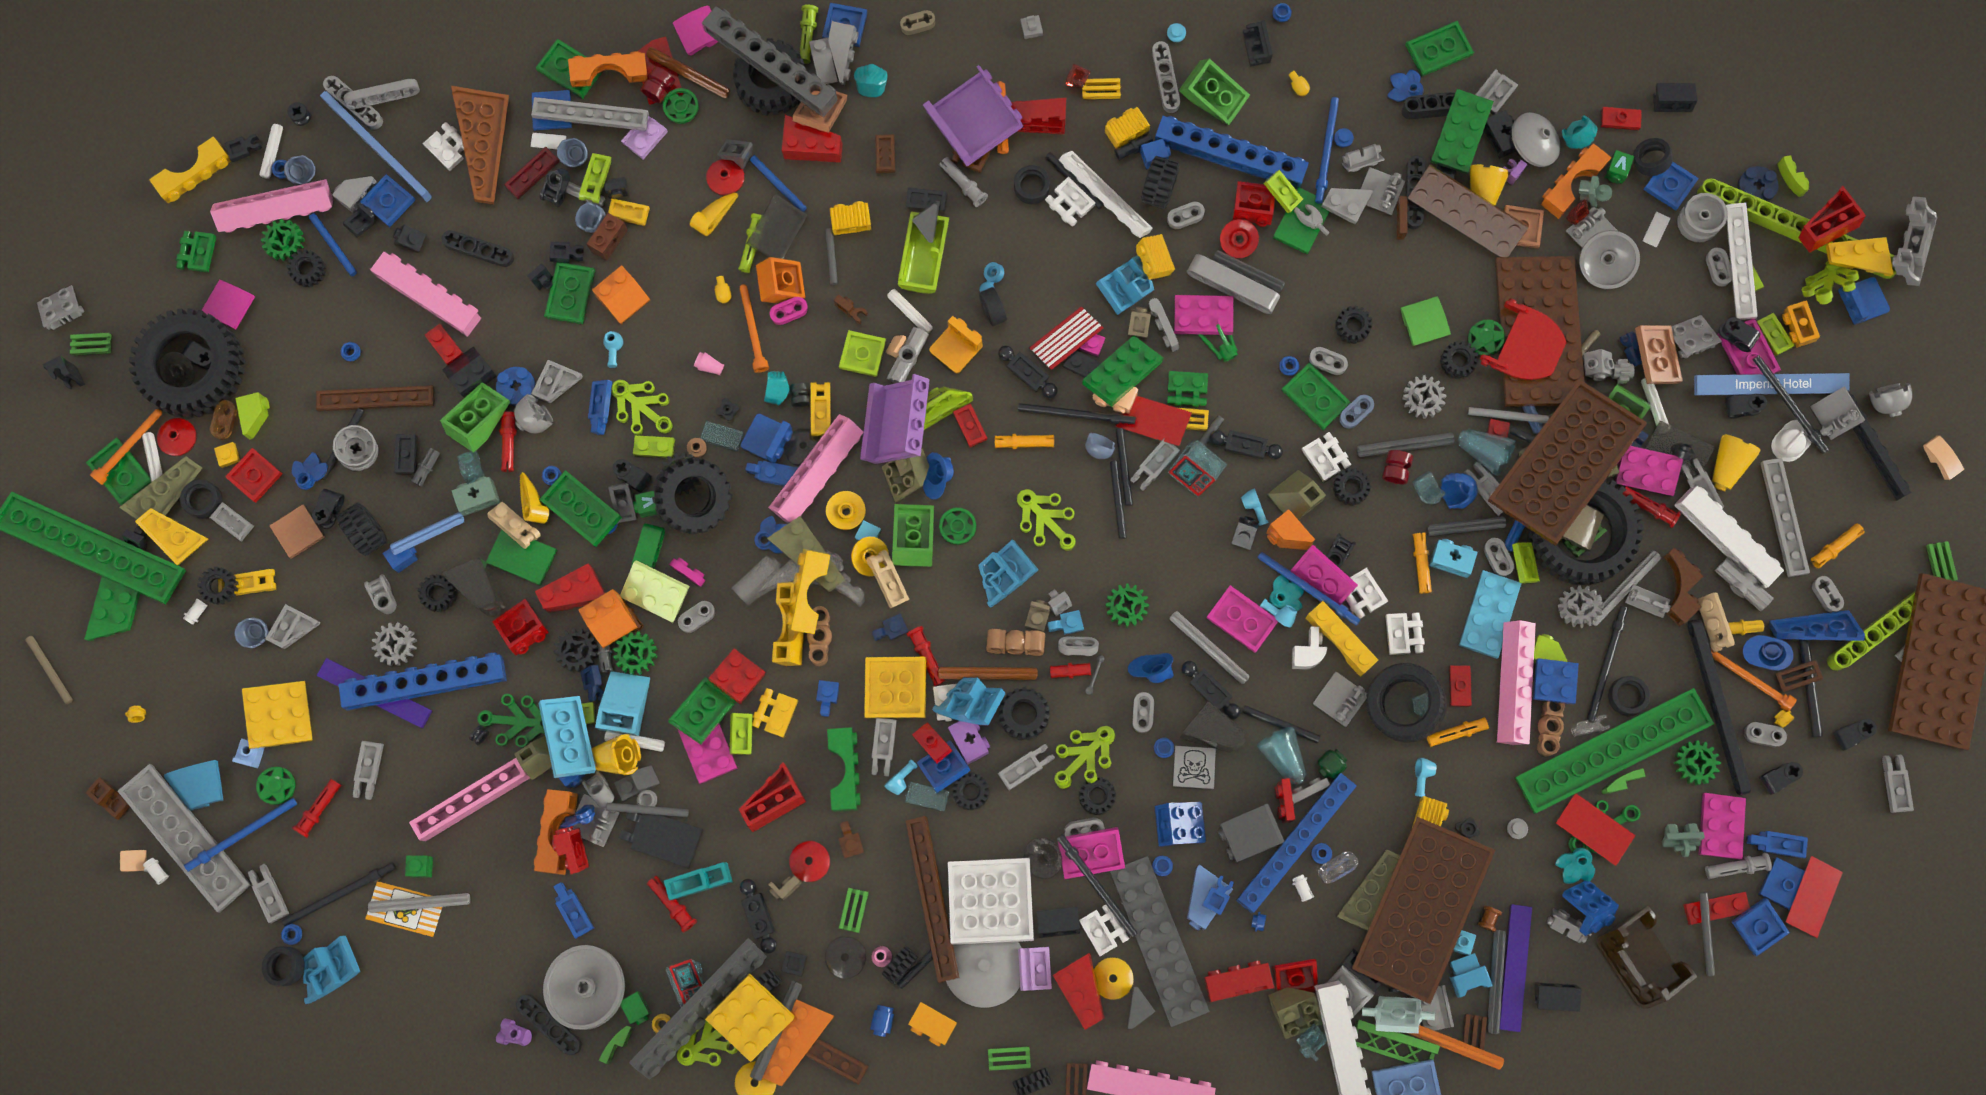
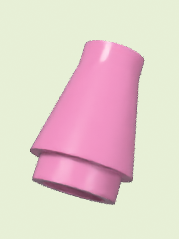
M699 352L694 367H697V370L720 375L724 364H721L706 352L704 354Z
M880 946L872 952V961L878 967H885L892 960V953L887 947ZM880 952L884 953L883 960L877 958Z

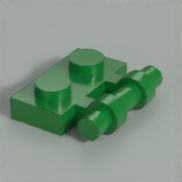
M184 231L183 237L179 241L181 245L180 251L175 259L177 261L176 268L184 270L185 263L188 262L187 268L189 270L209 273L216 236L211 233L195 232L192 239V233ZM191 247L190 255H187L188 248Z
M1169 371L1168 392H1175V396H1168L1167 404H1175V406H1181V404L1192 405V407L1206 406L1207 398H1199V394H1207L1208 373ZM1182 393H1193V397H1182Z

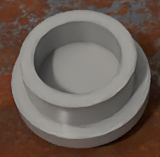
M644 790L639 793L637 804L656 806L657 796L651 790Z
M1516 818L1508 823L1507 832L1512 838L1521 839L1527 835L1528 826L1524 820Z

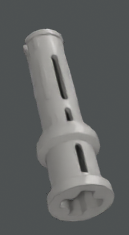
M949 157L944 158L940 162L939 166L962 188V193L973 201L975 207L980 206L986 201L988 194L983 193L977 187L975 181H970Z
M1762 853V856H1745L1743 860L1705 866V873L1708 879L1745 872L1747 874H1754V871H1771L1772 864L1768 853Z

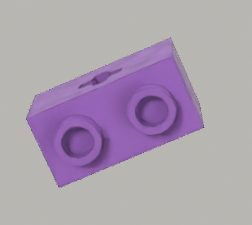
M958 721L948 727L967 765L989 754L987 748L990 745L985 736L981 738L978 730H980L978 724ZM967 735H970L971 737L975 736V738L973 739V744H970V742H965L967 740Z

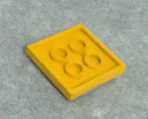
M866 657L865 718H925L926 657Z
M305 681L242 689L249 749L312 741Z
M749 973L705 1020L751 1062L795 1016Z

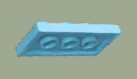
M1483 570L1459 646L1496 659L1499 658L1503 643L1504 622H1510L1522 583Z
M580 696L540 700L538 704L554 778L595 773L596 767Z

